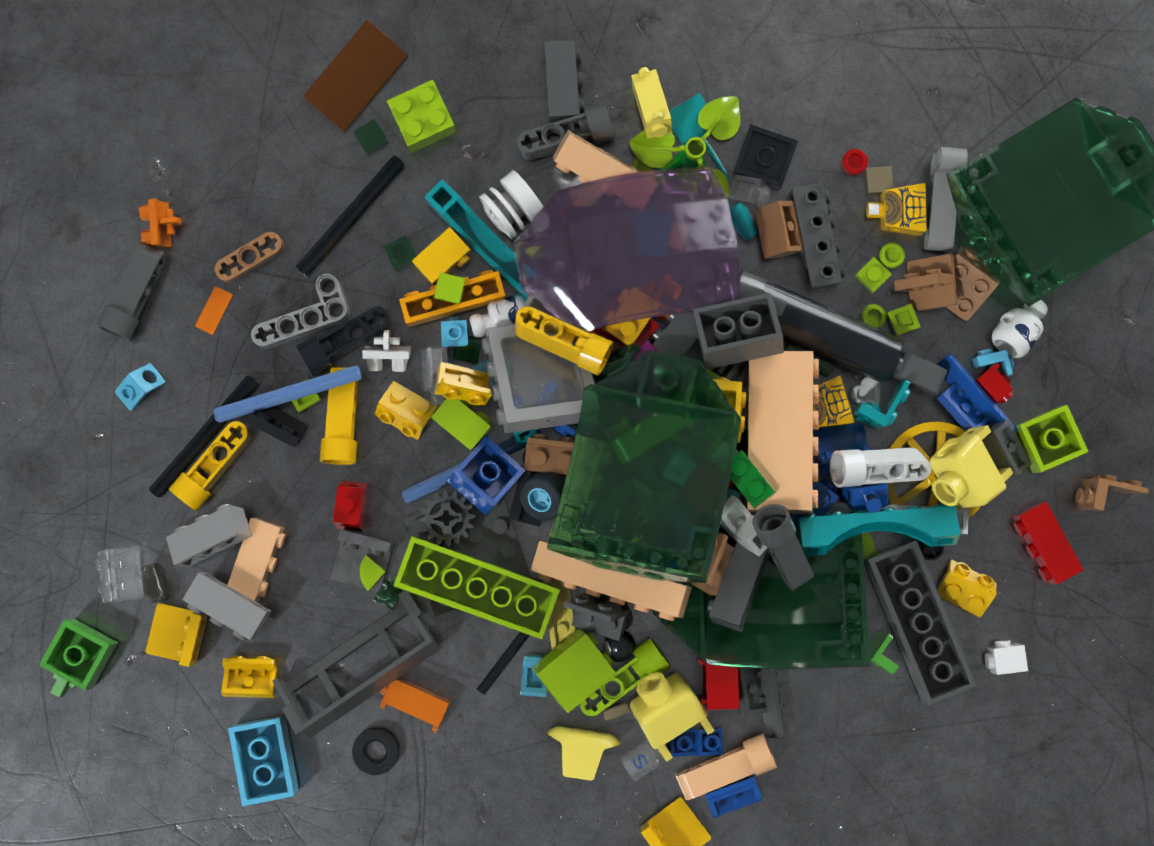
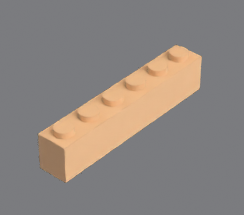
M539 541L530 570L538 573L537 578L552 582L553 578L562 581L561 586L573 590L580 586L586 588V594L599 598L602 593L611 596L609 601L620 605H625L627 601L635 604L634 609L649 613L650 609L660 612L659 617L674 621L675 617L683 618L692 587L645 574L635 569L544 541Z

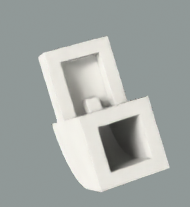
M731 495L715 513V516L723 524V529L733 539L750 552L760 556L767 547L761 543L753 527L752 521L754 516L751 515L737 497Z

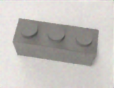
M231 504L221 505L216 509V512L200 516L195 519L196 522L190 525L176 528L174 530L175 533L166 537L174 566L190 568L252 537L243 508L232 506Z
M198 572L182 599L188 603L187 608L197 614L204 612L211 617L210 621L222 628L226 625L233 629L232 634L243 641H246L247 638L249 640L256 638L271 610L206 572Z

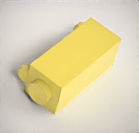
M643 67L639 70L638 74L631 75L633 93L647 139L662 137L672 133L670 112L656 69L649 71L647 67Z

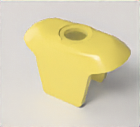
M556 726L547 731L548 735L562 744L564 777L592 781L603 751L621 744L612 734L592 730Z

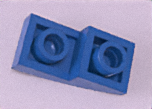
M689 728L669 741L667 748L672 757L723 754L722 728H713L715 731L709 735L704 728Z

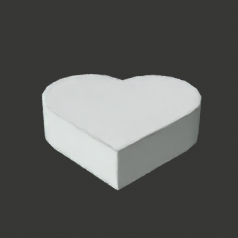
M868 377L862 379L860 385L853 387L849 393L851 402L858 405L862 402L867 404L869 401L879 406L880 382Z

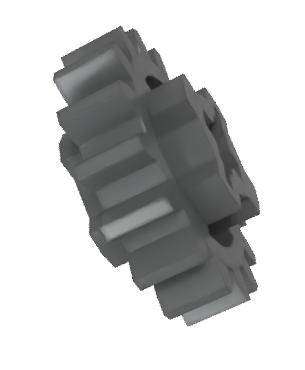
M444 490L442 497L436 492L433 493L435 500L426 499L425 502L429 505L428 508L420 509L421 512L425 513V517L420 518L419 522H425L426 524L421 531L430 532L428 540L436 537L437 545H441L443 540H446L447 546H451L453 539L460 544L461 535L467 538L470 536L466 531L467 528L475 527L469 523L470 519L476 518V515L469 514V510L473 508V505L466 506L464 503L467 498L462 497L459 500L458 492L454 491L452 496H449L448 491ZM451 501L457 503L462 508L463 513H457L452 508ZM441 502V509L437 514L431 515L433 508ZM445 511H449V515L459 516V519L450 521L449 526H446L445 521L436 520V518L444 516ZM464 522L461 530L453 535L454 527L457 523ZM431 524H438L443 529V535L437 533Z

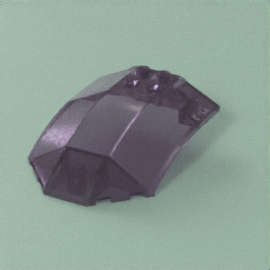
M711 166L629 173L598 179L557 191L514 241L521 291L529 297L532 295L543 303V307L559 319L562 317L571 325L584 331L638 319L691 313L696 308L741 299L739 252L727 196Z

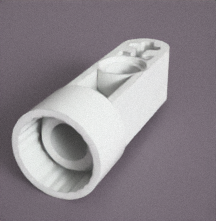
M916 448L864 451L858 449L838 450L833 452L830 459V475L834 485L837 487L921 481L927 478L932 471L930 462Z

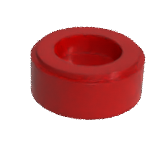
M851 149L842 158V168L849 175H859L866 169L868 157L860 149Z

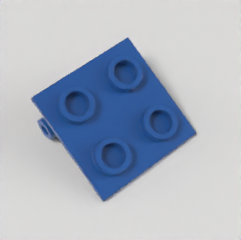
M863 423L813 430L814 437H818V459L822 476H830V459L834 451L872 450V448L869 449Z

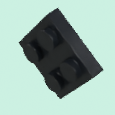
M750 124L733 174L781 190L798 140Z

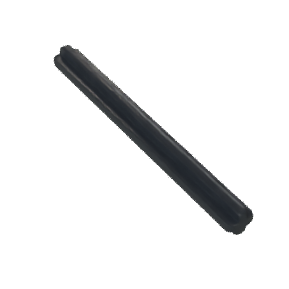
M394 155L300 260L296 268L303 275L306 276L313 270L401 170L404 163L400 158Z
M246 376L221 406L246 399L258 386V382L251 376ZM213 414L150 486L149 491L156 497H162L227 421L218 422Z

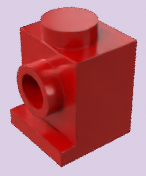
M994 363L988 366L974 380L994 403L1000 402L1003 404L1014 395L1011 392L1013 388L1009 385L1011 383L1010 379L1003 372L997 371L1000 365Z

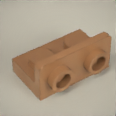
M533 434V438L527 439L524 469L526 471L553 472L560 475H569L578 447V443H574V438L559 437V441L548 440V435Z

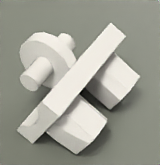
M384 330L383 337H374V345H365V350L362 351L363 359H366L368 371H382L383 359H392V371H406L408 359L411 355V346H394L400 345V337H391L390 330Z

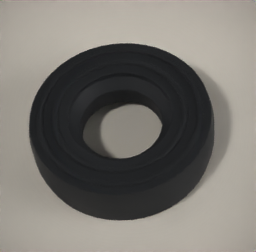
M370 728L363 731L354 741L352 757L354 763L362 772L369 775H381L392 769L397 762L399 745L394 735L383 728ZM373 741L380 742L385 747V757L380 761H372L366 755V747Z

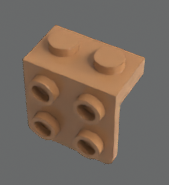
M960 246L953 255L957 305L946 308L961 319L969 320L999 285L1002 275L999 274L1000 271L993 264H985L981 261L979 255L971 248L965 249Z
M1101 474V476L1092 475V478L1082 479L1081 488H1078L1075 501L1078 503L1077 509L1104 511L1108 490L1135 495L1148 494L1149 488L1142 487V482L1116 481L1117 477L1106 474Z

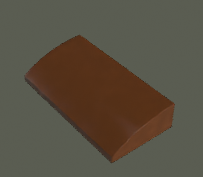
M367 19L302 97L305 102L345 133L406 60L408 55Z

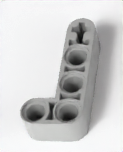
M939 147L933 154L926 213L927 231L924 235L925 250L951 252L953 249L960 175L964 172L967 164V149Z
M331 274L319 276L315 285L320 303L257 324L251 331L253 342L261 348L269 349L347 321L350 316V308L339 280ZM328 281H333L335 283L334 290L330 293H325L323 285ZM335 305H342L343 313L338 317H333L331 315L332 308ZM312 313H317L319 315L317 324L308 325V316ZM294 322L295 328L293 332L285 334L283 332L285 323ZM263 331L271 334L266 337L267 341L260 339L263 336Z

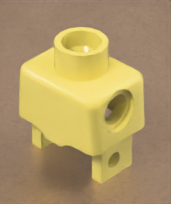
M988 425L969 428L960 437L947 440L930 458V465L937 476V479L932 484V490L936 498L943 504L956 506L957 509L984 506L1006 489L1005 481L1014 473L1011 467L997 469L982 442L991 432Z
M655 672L645 676L638 683L636 689L639 696L630 702V708L652 748L658 749L666 762L673 757L665 744L700 722L708 735L715 731L706 718L708 716L707 710L681 674L674 673L665 678L662 673Z

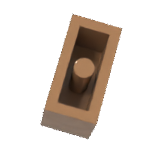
M776 201L755 209L756 224L759 229L764 259L782 258L804 251L794 201Z

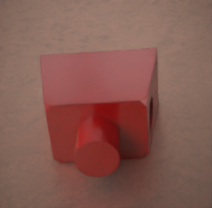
M343 480L337 486L333 524L337 529L363 532L369 483Z

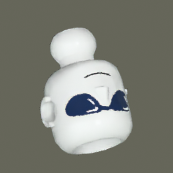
M520 294L491 301L487 307L488 314L471 315L469 320L474 337L480 338L485 336L487 328L515 325L516 313L524 306L527 299Z
M1038 298L1028 299L1024 303V309H1011L1000 318V322L992 332L993 344L999 351L1007 350L1008 355H1011L1012 358H1021L1032 349L1041 337L1044 329L1041 319L1046 316L1048 308Z

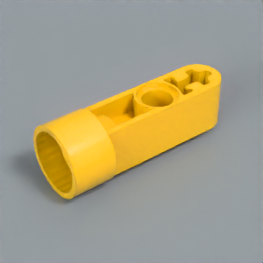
M522 307L516 313L515 333L519 338L567 359L597 376L600 375L612 351V341L594 333L590 334L533 307ZM552 332V333H554V334H556V335H554V336H549V335H547L546 333Z
M331 367L330 373L335 372V371H339V370H342V369H345V368H344V367ZM358 381L338 386L328 391L325 438L321 439L320 462L336 465L356 464L357 441L354 440Z
M238 421L229 423L187 473H181L169 487V490L190 508L198 511L210 497L211 493L209 490L251 442V430ZM236 430L240 431L243 435L241 439L234 435ZM226 440L231 442V444H233L235 447L232 448L231 446L226 444ZM221 448H226V458L218 461L216 459V452ZM202 469L210 475L208 479L199 473Z

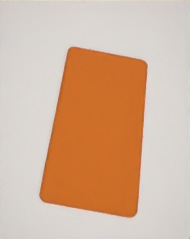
M215 286L195 327L211 335L214 334L233 295Z

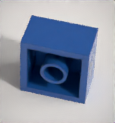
M486 436L451 474L447 482L486 515L526 470Z

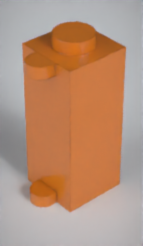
M398 678L381 690L380 694L384 695L379 708L385 709L386 705L392 706L433 725L431 731L436 733L451 701L402 678Z

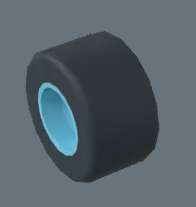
M536 472L521 486L519 496L523 509L537 520L548 521L555 518L566 480L557 473Z

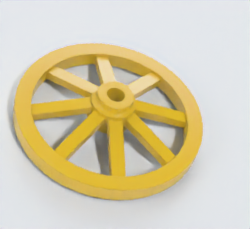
M945 422L922 423L901 433L888 449L901 448L907 443L910 448L918 449L930 461L929 456L914 440V436L923 432L937 431V452L945 443L946 433L958 438L966 431L956 425ZM933 469L927 478L899 498L895 492L893 482L888 483L889 503L903 505L930 486L931 492L928 506L937 505L938 499L932 490V484L936 480ZM981 506L969 507L968 519L972 517Z

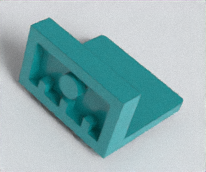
M904 380L897 383L882 409L869 401L867 404L862 402L854 406L851 410L853 418L874 430L885 428L887 425L890 426L898 414L895 411L899 403L903 404L911 391L907 389L910 382Z

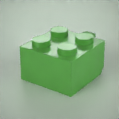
M74 618L64 620L40 663L41 667L54 673L53 678L56 679V682L50 693L61 698L66 694L69 687L75 688L77 686L85 691L92 689L118 642Z

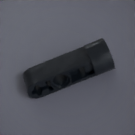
M374 307L318 338L314 335L297 344L296 347L314 377L332 367V361L373 340L374 337L384 334V330H389L391 327V318L388 311L383 307ZM379 315L380 318H383L382 325L375 321L376 316ZM366 321L368 322V324H369V326H370V328H371V330H372V331H370V332L368 331V329H367V327H366V325H365V323H364V322H366ZM355 327L363 329V334L359 338L350 337V331ZM333 339L339 348L335 351L329 342Z

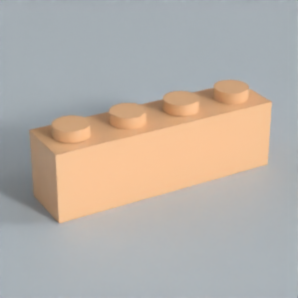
M569 130L553 155L558 169L567 174L570 171L578 174V180L588 186H591L592 183L601 188L600 192L613 199L614 195L622 199L621 204L632 211H635L636 208L643 211L658 186L656 180Z
M251 518L249 529L252 537L242 542L227 585L259 603L260 597L264 598L267 593L269 583L266 580L269 572L273 573L278 559L274 557L277 549L282 548L286 534L283 533L285 527L258 518Z

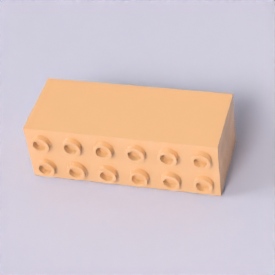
M784 351L782 354L749 360L748 458L775 491L774 495L756 509L748 502L747 509L751 514H756L761 508L771 504H779L786 507L789 514H813V508H818V490H813V482H818V463H813V456H818V437H813V430H819L818 411H813L814 404H819V385H814V379H819V359H814L813 351Z

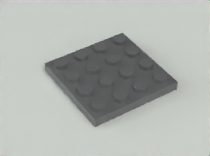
M504 495L486 515L473 505V508L469 510V514L476 515V518L470 519L469 523L475 527L467 528L466 531L470 535L468 538L461 535V543L458 544L453 539L451 546H447L446 540H443L441 546L531 578L512 519H508L509 510ZM467 499L464 504L467 506L472 503ZM451 502L452 508L457 513H463L462 508L457 503ZM441 506L433 508L431 515L437 514ZM445 511V515L441 516V518H436V520L445 521L446 526H449L450 521L459 519V516L449 515V511ZM421 512L403 518L409 539H411V536H416L437 544L436 537L432 540L427 539L430 534L429 531H421L426 524L425 522H419V519L425 517V513ZM464 522L457 523L454 527L453 535L461 530ZM431 524L437 533L443 535V529L438 524ZM429 599L435 616L456 610V608Z

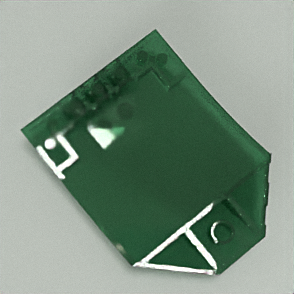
M1075 97L1022 131L946 174L958 215V222L990 274L1003 283L1028 307L1154 230V141L1140 119L1132 116L1128 118L1116 114L1117 111L1101 105L1095 107L1086 104L1084 99Z
M647 350L639 355L640 358L628 365L620 366L608 373L607 377L584 388L572 455L547 549L598 568L659 581L707 583L731 478L741 417L729 404L726 396L708 374L701 360Z
M703 513L688 528L692 534H725L728 536L727 543L735 547L736 542L722 527L711 524L710 520ZM862 534L844 540L826 555L806 556L815 577L794 591H791L782 579L770 554L742 632L712 623L707 609L711 598H716V595H709L692 584H683L692 587L683 618L675 617L674 621L659 617L660 612L653 610V615L707 665L761 669L869 667L870 651ZM678 567L656 576L676 582Z

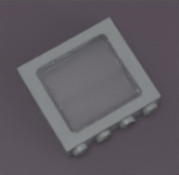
M579 316L559 319L582 330ZM515 325L487 328L486 338H482V347L484 354L489 355L490 361L487 362L488 376L493 377L494 380L492 397L494 401H498L499 409L496 410L497 421L499 425H503L505 434L597 421L600 407L591 372L578 367L577 364L519 338L515 333ZM552 332L546 333V334L549 335V336H554V335H556V334H554V333H552Z

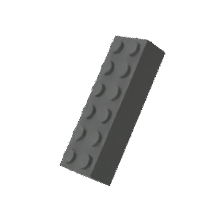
M917 540L906 541L863 559L922 703L930 706L977 687Z

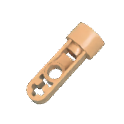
M760 734L743 741V746L682 770L675 776L685 799L690 800L754 773L756 776L776 769L777 764L764 734Z

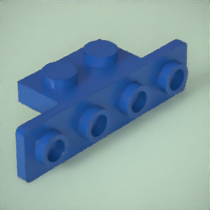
M948 354L936 363V365L947 370L944 379L950 385L937 399L965 431L969 428L989 426L1008 419L953 354ZM1010 421V423H1011V425H1012V427H1013V429H1014V431H1015V433H1016V432L1018 431V429H1017V428L1014 426V424Z

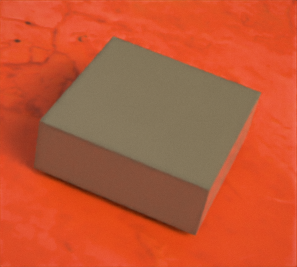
M892 166L865 169L867 195L880 194L884 190L894 188Z
M624 700L610 705L602 713L605 721L628 714L630 711L627 702Z

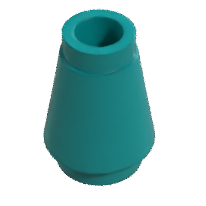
M741 202L735 204L724 213L727 218L725 221L745 241L758 234L747 207L743 206Z

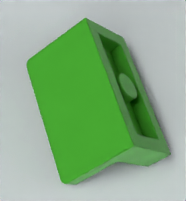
M879 630L862 656L893 675L899 666L882 654L893 636Z

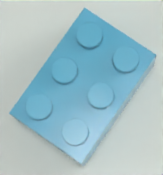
M285 715L234 724L228 728L242 807L293 797L299 792Z

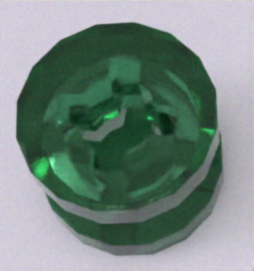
M387 579L373 601L377 604H384L386 609L391 612L400 600L398 595L404 590L392 586V582Z

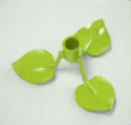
M726 96L707 103L698 115V124L701 128L708 131L701 138H690L686 146L673 147L675 142L673 133L647 139L644 129L629 141L630 147L642 163L652 168H663L672 160V152L685 151L689 159L697 160L701 176L694 177L690 181L687 190L688 197L691 203L698 209L718 216L727 205L729 183L726 176L720 170L713 169L707 174L705 173L702 160L706 151L704 141L710 134L717 140H727L737 133L741 121L739 99L735 96Z

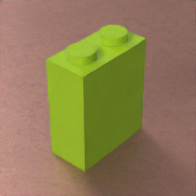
M580 629L576 630L531 668L557 703L567 713L616 674L611 667L614 662L605 651L600 653L596 646L599 642L590 632L586 634Z

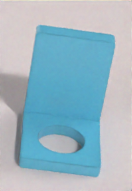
M149 363L130 372L115 390V393L131 411L136 408L148 392L164 385L166 381L153 365ZM147 372L153 375L155 383L145 381L142 374Z

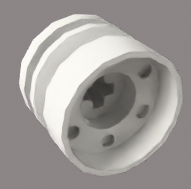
M514 170L500 180L504 190L502 194L493 187L489 188V192L494 198L493 201L485 193L479 196L489 219L510 239L517 236L511 226L512 224L520 231L525 230L524 224L520 219L524 216L527 220L534 223L546 213L545 208L535 193Z

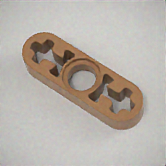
M266 232L220 259L215 265V274L224 282H233L279 255L284 247L283 240L274 232ZM271 238L273 241L277 240V242L274 244L276 247L274 250L266 248L262 251L263 253H265V256L263 257L260 251L255 247L259 244V247L262 249L268 245V239ZM248 250L256 253V260L252 264L243 262V254ZM237 257V261L241 266H243V269L240 270V268L236 266L231 269L232 274L230 276L222 274V272L224 271V265L227 264L229 267L237 264L233 260Z

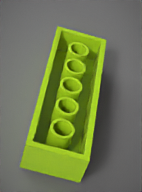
M411 536L393 585L539 639H543L560 591L558 587L416 536Z

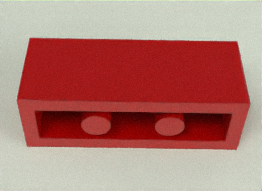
M1047 501L1038 502L1013 515L1015 523H1013L1014 528L1021 537L1024 536L1028 544L1026 545V550L1032 559L1037 560L1040 566L1038 572L1045 582L1048 581L1049 584L1057 585L1084 571Z

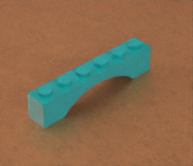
M442 179L424 196L426 203L495 271H499V275L518 294L527 299L539 274L515 254Z
M937 504L931 508L911 506L906 508V510L885 508L880 510V512L859 510L854 512V514L833 512L828 514V516L807 514L798 518L796 526L797 538L805 556L826 555L844 540L858 534L874 531L905 534L920 540L930 547L956 545L961 536L956 506H947L945 504Z

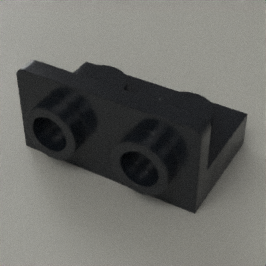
M275 407L256 411L254 414L248 413L244 421L293 447L297 445L306 428L305 423Z

